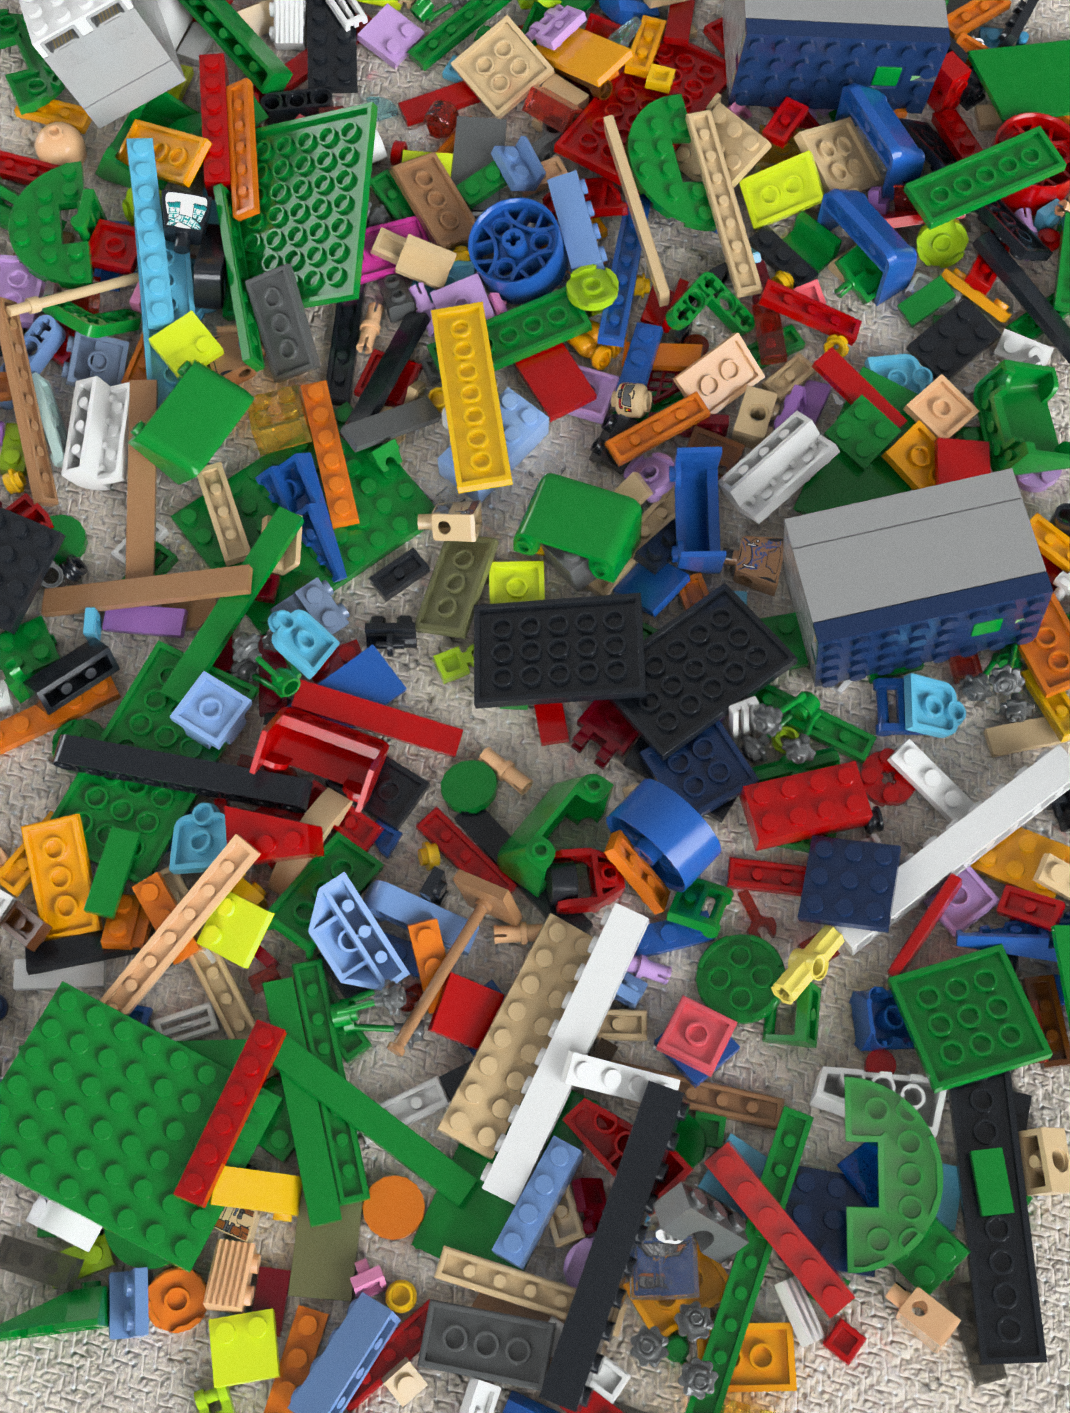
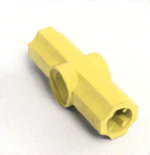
M824 925L804 949L795 948L789 956L788 968L771 987L774 995L783 1003L791 1005L812 980H822L827 974L829 959L845 942L842 934L833 926Z

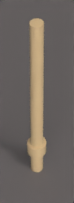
M138 272L40 298L38 296L25 299V302L7 306L6 310L10 317L27 312L29 314L42 311V308L136 284L139 281Z

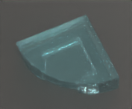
M382 97L366 98L367 103L373 102L378 107L376 122L398 115L397 107L388 99Z

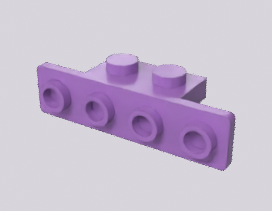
M808 380L805 386L794 385L791 394H787L785 397L784 409L781 415H778L775 419L774 430L796 411L810 418L816 426L832 391V386Z

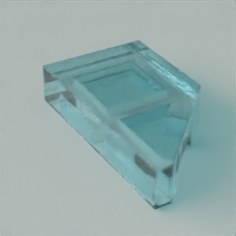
M637 16L633 17L613 32L608 40L628 47L642 22Z

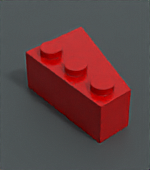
M224 805L227 844L235 834H238L257 849L261 855L252 865L324 856L321 826Z

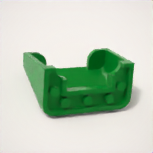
M167 92L132 110L114 141L103 154L95 175L103 180L131 188L129 166L116 159V156L134 120L138 119L168 127L178 119L199 112ZM158 179V187L162 191L168 182Z
M195 359L191 362L186 360L177 370L179 374L177 380L179 382L150 419L145 422L140 420L132 428L130 433L133 436L128 441L133 448L178 485L195 478L203 470L255 399L247 390Z
M1004 359L976 384L973 394L974 402L979 410L978 418L984 441L989 442L990 465L993 472L1012 468L1014 475L1017 476L1070 468V442L1064 441L1058 444L1047 403L1059 388L1054 367Z
M547 473L537 484L514 536V551L531 556L538 552L541 544H545L588 558L589 569L596 578L614 583L641 543L642 508L635 499L554 473Z
M587 774L554 784L500 849L497 857L499 869L538 898L547 887V882L544 880L546 870L555 858V848L548 840L565 818H568L577 826L582 820L587 818L593 819V821L598 823L606 814L614 785L598 774Z

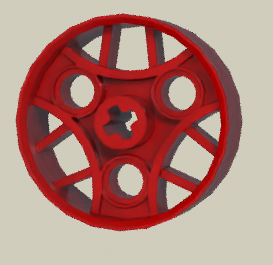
M1038 112L1015 115L999 127L990 146L992 147L1041 126L1067 164L1063 172L1001 198L1014 213L1023 208L1024 214H1026L1025 208H1030L1032 211L1031 215L1035 216L1040 208L1056 198L1060 201L1065 199L1070 191V126L1056 117Z

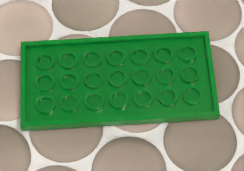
M159 640L98 739L100 741L219 762L228 746L224 742L219 750L213 746L208 749L188 737L184 728L171 720L170 715L179 703L162 695L160 690L184 655V652ZM214 666L208 672L213 677L251 699L252 703L259 692L258 687ZM78 772L50 820L80 814L89 860L99 865L111 826L140 833L141 839L127 879L138 884L155 873L172 843L176 822L182 816L189 814L199 795Z

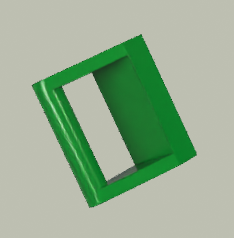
M810 982L798 996L794 1035L775 1034L776 1008L764 1018L762 1041L796 1047L817 1048L821 988Z

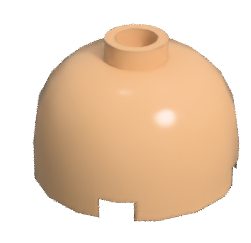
M53 122L40 129L35 140V151L40 161L59 166L65 163L81 161L83 165L87 158L86 144L81 133L74 126L65 122Z

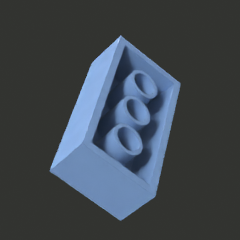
M507 387L499 396L510 470L512 472L549 433V417ZM450 445L437 458L439 474L457 487ZM495 488L465 492L464 494L474 501L481 500L482 503Z

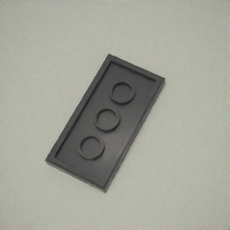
M457 116L451 179L455 186L494 161L491 155L494 146H505L507 119ZM501 190L471 209V212H484L488 207L499 202Z
M284 264L246 280L245 285L274 383H280L320 368L321 364L292 265Z
M430 1299L417 1366L541 1391L550 1366L557 1324Z

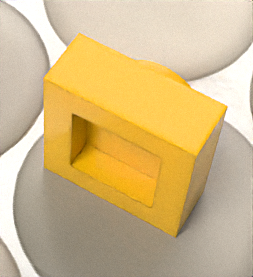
M652 63L645 88L669 94L676 69Z

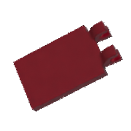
M595 700L577 720V726L581 730L573 737L572 741L574 743L571 745V748L581 753L590 740L595 742L602 748L595 755L596 760L594 764L603 770L615 752L623 757L640 735L609 700Z

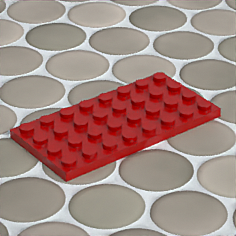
M664 31L653 64L676 69L669 94L645 88L647 78L624 73V64L618 70L619 76L611 80L613 85L611 95L606 100L594 97L554 144V152L621 186L604 132L603 117L614 116L625 150V142L633 121L644 107L656 99L682 94L687 114L705 111L716 93L722 94L727 88L725 59L688 42V46L665 44ZM673 144L675 152L681 144Z

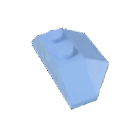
M345 872L318 889L308 933L340 983L382 991L386 979L398 983L410 975Z

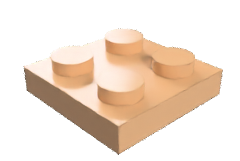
M943 374L935 379L903 409L915 422L920 420L936 438L949 439L979 413V410Z

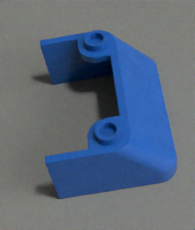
M857 83L844 86L835 121L850 117L855 127H860L887 168L882 187V198H890V201L902 197L903 182L916 180L921 176L925 163L924 152L917 147L888 104L884 93Z
M834 188L825 193L822 198L817 222L829 231L840 225L883 272L874 304L878 306L907 288L917 263L916 250L905 242L869 203L867 197L862 192Z
M722 447L677 448L674 466H669V482H674L676 546H672L671 556L672 563H677V567L680 569L706 574L721 573L726 558V551H721L718 493V466L722 455Z

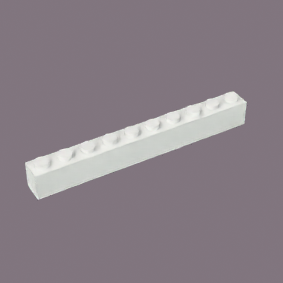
M1060 745L1053 750L1049 748L1044 750L1036 758V763L1029 768L1024 766L1019 769L1011 782L1007 785L1005 783L998 785L991 792L992 796L985 802L982 800L976 802L968 810V815L961 820L956 818L946 826V831L939 837L936 835L930 837L923 844L922 850L916 854L910 853L901 860V866L898 869L890 927L938 891L950 874L952 875L953 873L956 876L1070 789V755ZM833 926L842 934L845 941L843 945L852 956L883 933Z
M615 903L612 910L606 909L600 925L604 926L600 937H593L587 950L591 954L587 965L581 963L574 980L578 981L574 992L568 991L563 1000L561 1008L565 1009L560 1021L554 1020L549 1030L548 1036L552 1039L548 1048H541L535 1060V1065L539 1067L534 1077L528 1076L521 1093L525 1094V1097L520 1106L515 1104L509 1115L508 1122L512 1123L507 1135L503 1133L500 1135L494 1150L498 1152L493 1164L488 1162L481 1175L480 1180L484 1181L482 1189L514 1205L517 1204L539 1162L574 1086L560 1081L568 1050L584 1055L589 1054L649 924L648 917Z

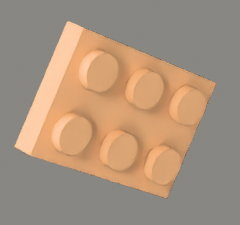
M733 333L675 376L673 380L684 398L697 391L711 414H716L745 393L747 385L753 387L765 378V375L740 334Z

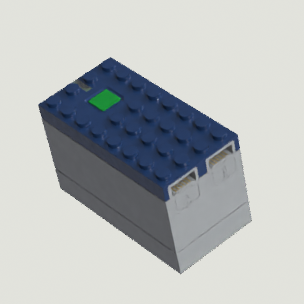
M725 0L722 10L728 105H732L736 101V104L739 106L780 107L787 96L808 106L810 109L838 110L843 87L857 83L884 93L893 111L906 108L908 113L922 114L951 44L945 0Z
M1012 468L784 519L782 569L792 606L797 616L815 687H832L840 681L849 679L850 681H859L867 675L876 673L878 675H887L892 673L894 669L903 667L914 669L921 666L922 663L931 661L941 663L947 661L950 657L958 655L969 657L985 649L996 651L1012 643H1017L1018 645L1027 644L1036 638L1053 594V589Z

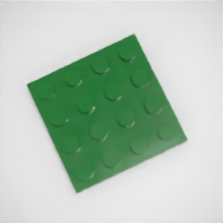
M1002 944L888 978L887 983L933 1093L1051 1058L1053 1054Z

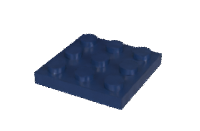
M720 720L664 761L661 760L651 747L640 752V758L653 778L676 792L701 816L739 796L743 786L759 783L760 781Z
M812 835L798 920L889 933L901 846Z
M798 1166L785 1211L835 1270L847 1273L846 1206L868 1205L843 1173ZM875 1270L848 1274L873 1278L875 1277Z

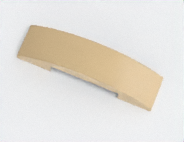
M328 787L312 804L300 822L321 826L324 843L333 826L336 825L338 827L353 801ZM313 858L277 862L267 888L281 895Z

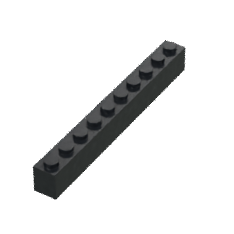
M648 1081L539 1398L573 1412H581L582 1406L587 1408L592 1398L594 1388L589 1386L593 1374L598 1375L602 1368L605 1355L600 1353L604 1341L610 1342L614 1333L616 1323L612 1321L615 1309L620 1310L622 1308L627 1290L622 1289L626 1277L631 1278L635 1271L638 1259L633 1256L637 1244L642 1246L645 1241L648 1227L644 1226L648 1213L653 1214L655 1211L653 1203L659 1199V1196L655 1194L658 1182L664 1183L669 1164L665 1162L669 1151H675L680 1134L676 1133L679 1121H685L689 1111L690 1103L686 1102L687 1096L683 1092Z

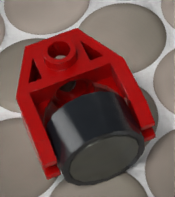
M591 847L555 851V858L547 868L545 875L548 900L550 905H556L558 914L596 913L602 907L619 899L626 887L624 876L608 860L607 855ZM575 864H586L590 896L588 898H578V877Z

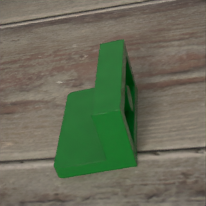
M804 211L796 217L794 229L783 239L817 273H820L838 256L842 241Z

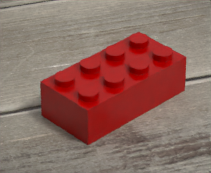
M856 761L743 786L740 794V801L755 851L811 839L812 835L824 836L867 826L873 816Z

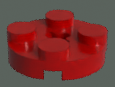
M885 748L882 751L871 754L865 760L859 772L868 800L882 807L885 805L900 806L908 801L915 791V788L887 761L895 752L891 748ZM882 773L892 774L895 783H883L884 776Z

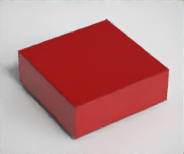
M839 1318L821 1345L848 1366L867 1338L842 1318Z

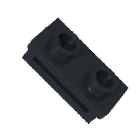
M622 414L608 415L602 423L601 428L603 431L600 437L593 442L590 448L592 453L589 460L593 463L601 461L620 475L624 474V470L631 461L618 467L606 448L605 442L639 422Z

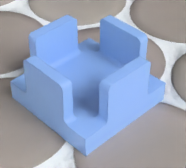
M203 671L172 712L170 718L173 722L184 728L188 737L208 749L213 746L219 750L224 742L231 745L246 725L245 714L253 703L251 699Z

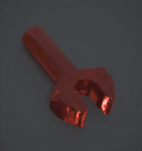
M748 889L739 892L738 896L751 920L750 927L746 931L747 935L752 934L761 938L758 928L765 927L771 938H774L777 928L775 919L773 917L766 918L761 916Z

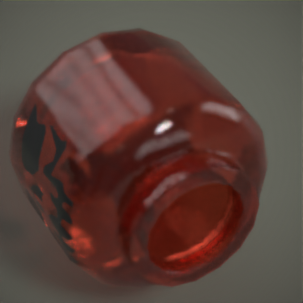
M443 100L433 102L423 118L426 132L436 139L448 138L456 127L459 113L451 102Z

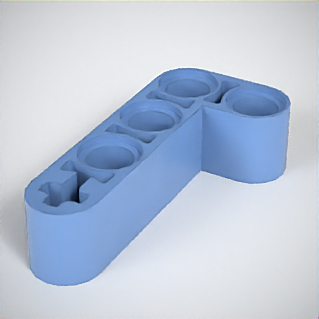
M50 315L39 316L24 335L32 374L36 372L40 375L66 338L65 329ZM5 363L0 367V372H6ZM13 401L0 402V408L4 410L13 409Z
M382 880L372 882L363 898L364 903L377 922L386 920L408 930L407 925L436 917L443 945L449 950L468 921L466 918ZM479 926L463 950L462 955L469 954L480 928Z

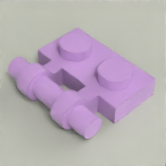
M557 4L554 8H549L539 22H534L529 27V31L525 36L530 42L536 39L537 44L555 50L587 20L585 12L568 5L563 8L562 5Z

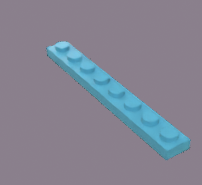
M153 138L126 139L147 326L148 329H164L175 322Z

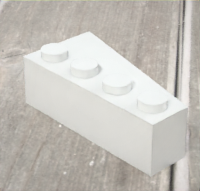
M823 1066L816 1077L809 1103L810 1106L845 1117L844 1077L861 1078L881 1084L903 1097L919 1112L930 1128L934 1138L937 1136L947 1090L933 1093L928 1078L924 1077V1075L892 1074V1072L884 1071L873 1073L864 1072V1070Z

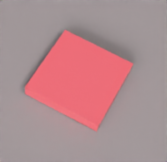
M683 995L657 1044L656 1050L711 1077L738 1022Z

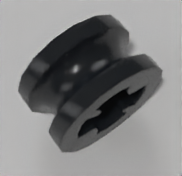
M71 554L66 557V561L61 562L59 565L63 574L74 582H78L81 579V575H85L88 572L82 560Z
M878 806L872 808L873 816L868 825L864 826L867 834L873 833L874 829L878 832L884 829L882 813Z

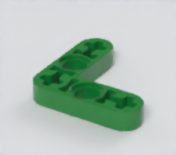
M704 272L697 277L666 313L668 325L677 331L688 326L706 305L732 333H739L740 336H744L755 327L753 315L711 272ZM689 295L697 300V307L690 304L688 300ZM720 299H724L728 303V310L722 308ZM683 310L686 313L679 320L677 318L678 313Z
M70 301L42 308V312L52 316L57 321L80 334L91 338H101L139 330L142 320L141 313L131 309H119L92 314Z

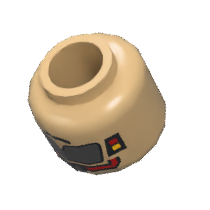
M623 382L619 385L617 391H613L611 405L615 407L618 415L642 418L646 412L651 410L652 393L642 383Z

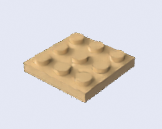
M508 15L450 63L456 73L496 119H501L555 73L550 63Z
M719 103L711 112L734 188L772 145L722 103ZM692 141L690 143H683L675 152L680 172L692 182H701L703 180Z
M850 117L801 131L794 136L801 153L808 150L812 152L824 193L834 188L857 190L865 193L871 190L872 186H882L884 184L882 176Z

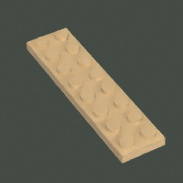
M552 913L547 916L436 1130L490 1160L493 1159L496 1153L494 1150L500 1135L502 1133L505 1134L510 1125L508 1118L515 1104L520 1106L525 1094L521 1093L528 1076L534 1077L539 1067L535 1065V1060L541 1048L547 1049L552 1039L548 1036L549 1030L554 1020L560 1021L565 1009L561 1008L567 992L573 993L578 984V981L574 980L581 963L587 965L591 956L587 950L593 939L592 936Z

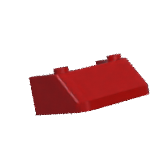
M282 707L262 729L249 773L255 774L262 765L272 772H281V770L288 769L290 765L343 784L342 791L349 800L358 802L355 811L361 813L372 794L390 746L379 738L300 709Z

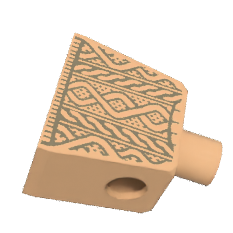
M896 1282L885 1296L899 1308L896 1319L936 1354L945 1345L961 1321L918 1286L911 1294ZM915 1307L920 1308L924 1312V1316H916L912 1309Z

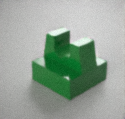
M390 439L366 453L370 461L382 473L389 470L386 465L388 457L392 458L396 465L403 462L399 452L400 447L395 439Z

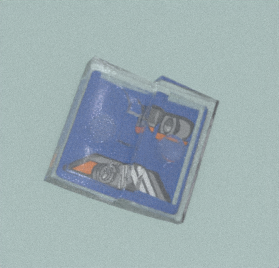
M656 1230L648 1231L643 1245L637 1244L633 1256L638 1260L635 1271L630 1278V1298L632 1300L700 1298L697 1239L695 1234L692 1233L680 1243L671 1244L659 1241L656 1238Z

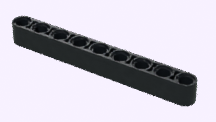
M67 734L60 735L52 761L54 766L64 770L222 798L294 813H306L313 786L311 781L299 777L262 770L252 774L249 773L250 768Z

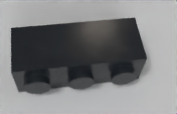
M94 637L25 680L23 684L34 704L50 715L119 671L120 667L110 648Z

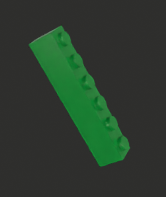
M178 0L261 93L268 94L284 91L293 73L226 0Z

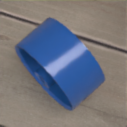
M522 197L509 198L493 204L477 218L468 238L470 260L486 290L489 293H499L501 299L507 301V303L515 305L525 304L547 295L558 287L565 276L568 267V254L559 225L552 212L546 206L533 199ZM529 223L536 224L535 228L528 227L527 225ZM548 245L546 248L540 249L542 246ZM494 253L493 259H483V256ZM511 271L509 275L504 276L505 273Z
M645 778L606 817V823L610 832L613 833L621 829L633 844L638 856L650 865L667 888L682 893L686 891L721 853V845L717 836L702 816L676 792L653 779Z

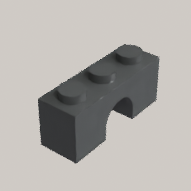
M682 1182L653 1203L662 1231L680 1241L694 1233L701 1253L720 1264L749 1243L744 1230L746 1229V1224L738 1213L730 1212L718 1201H712L704 1196L700 1190L692 1189Z

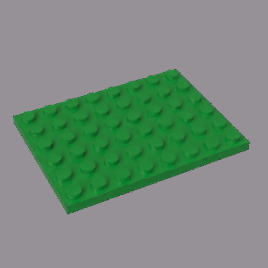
M373 102L255 128L260 213L240 221L249 279L281 265L291 264L304 308L359 299L378 107ZM227 272L222 317L227 321L235 320Z
M348 402L334 410L339 434L353 410ZM310 426L227 479L250 550L261 535L262 519L267 515L273 516L279 507L277 503L270 500L268 497L270 493L264 485L257 483L255 477L271 466H279L296 453L311 452L329 513ZM340 436L360 522L359 524L333 529L347 578L333 582V575L327 567L319 564L316 560L317 554L301 540L300 565L284 576L279 575L280 583L275 604L253 601L245 614L260 635H266L267 630L270 629L268 626V618L272 614L270 609L293 595L294 592L318 577L321 582L326 580L333 591H335L423 532L418 530V514H432L435 506L400 464L396 465L392 458L388 457L386 459V465L389 470L384 473L370 461L366 453L383 443L354 452L348 442ZM203 495L171 516L174 524L209 569L242 565L243 562L226 566Z
M62 981L0 1082V1174L190 1273L225 1206L209 1205V1199L206 1207L202 1208L177 1198L173 1193L232 1071ZM261 1088L225 1166L246 1168L282 1100L281 1097Z

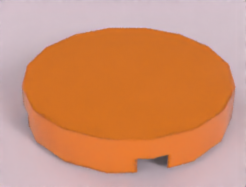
M396 1175L383 1177L372 1184L369 1189L370 1200L364 1201L362 1207L364 1220L370 1230L379 1237L388 1240L404 1239L416 1232L423 1221L425 1212L424 1196L418 1186L408 1178Z
M173 1266L163 1269L153 1277L148 1285V1317L154 1326L171 1333H180L192 1329L201 1322L207 1311L203 1304L207 1283L201 1274L193 1269L188 1273Z

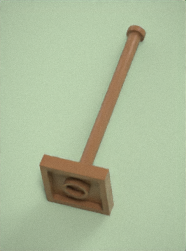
M458 869L453 880L467 905L474 908V911L394 1042L390 1041L387 1045L389 1051L399 1057H403L406 1052L404 1047L485 914L518 927L523 916L508 889Z

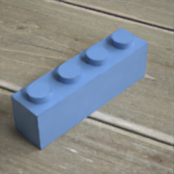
M577 170L548 179V186L572 272L581 266L591 264L596 265V269L605 270L603 262L608 261L604 245L599 246L597 239L601 238L598 224H592L591 217L595 216L591 200L586 202L584 196L589 193L585 178L579 179Z
M556 1136L552 1137L492 1248L496 1256L522 1271L524 1270L584 1158L580 1149Z
M362 1292L359 1298L353 1300L349 1305L347 1316L340 1327L335 1328L331 1333L328 1346L322 1355L318 1356L311 1364L310 1373L304 1383L294 1390L291 1396V1403L287 1408L293 1413H343L401 1319L392 1310Z

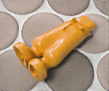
M589 319L592 324V330L567 340V342L579 355L591 359L593 368L601 371L608 367L611 357L615 359L620 354L623 347L597 344L600 323Z

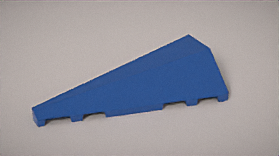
M311 452L296 453L279 466H271L255 477L257 483L264 485L270 493L268 497L272 502L303 516L302 541L317 554L316 560L319 564L327 567L333 575L332 581L338 582L346 579L347 574Z
M1070 911L1064 913L1059 925H1070ZM1015 920L1005 922L1002 928L990 929L988 925L980 926L978 932L964 933L961 929L956 930V945L960 947L983 950L1002 944L1006 954L1057 962L1052 932Z

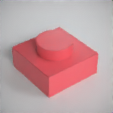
M818 279L792 289L826 304Z

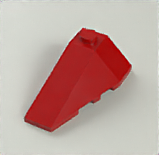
M584 1098L562 1120L615 1178L633 1125ZM676 1150L674 1152L669 1151L665 1162L669 1164L664 1183L658 1182L655 1191L659 1198L680 1182L683 1183L693 1171L692 1167Z

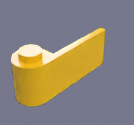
M225 1166L210 1196L209 1205L264 1211L273 1214V1220L291 1222L292 1216H299L302 1193L301 1178L295 1175Z

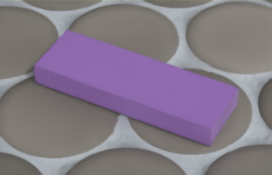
M155 606L105 611L102 630L115 633L184 638L188 611L180 608Z

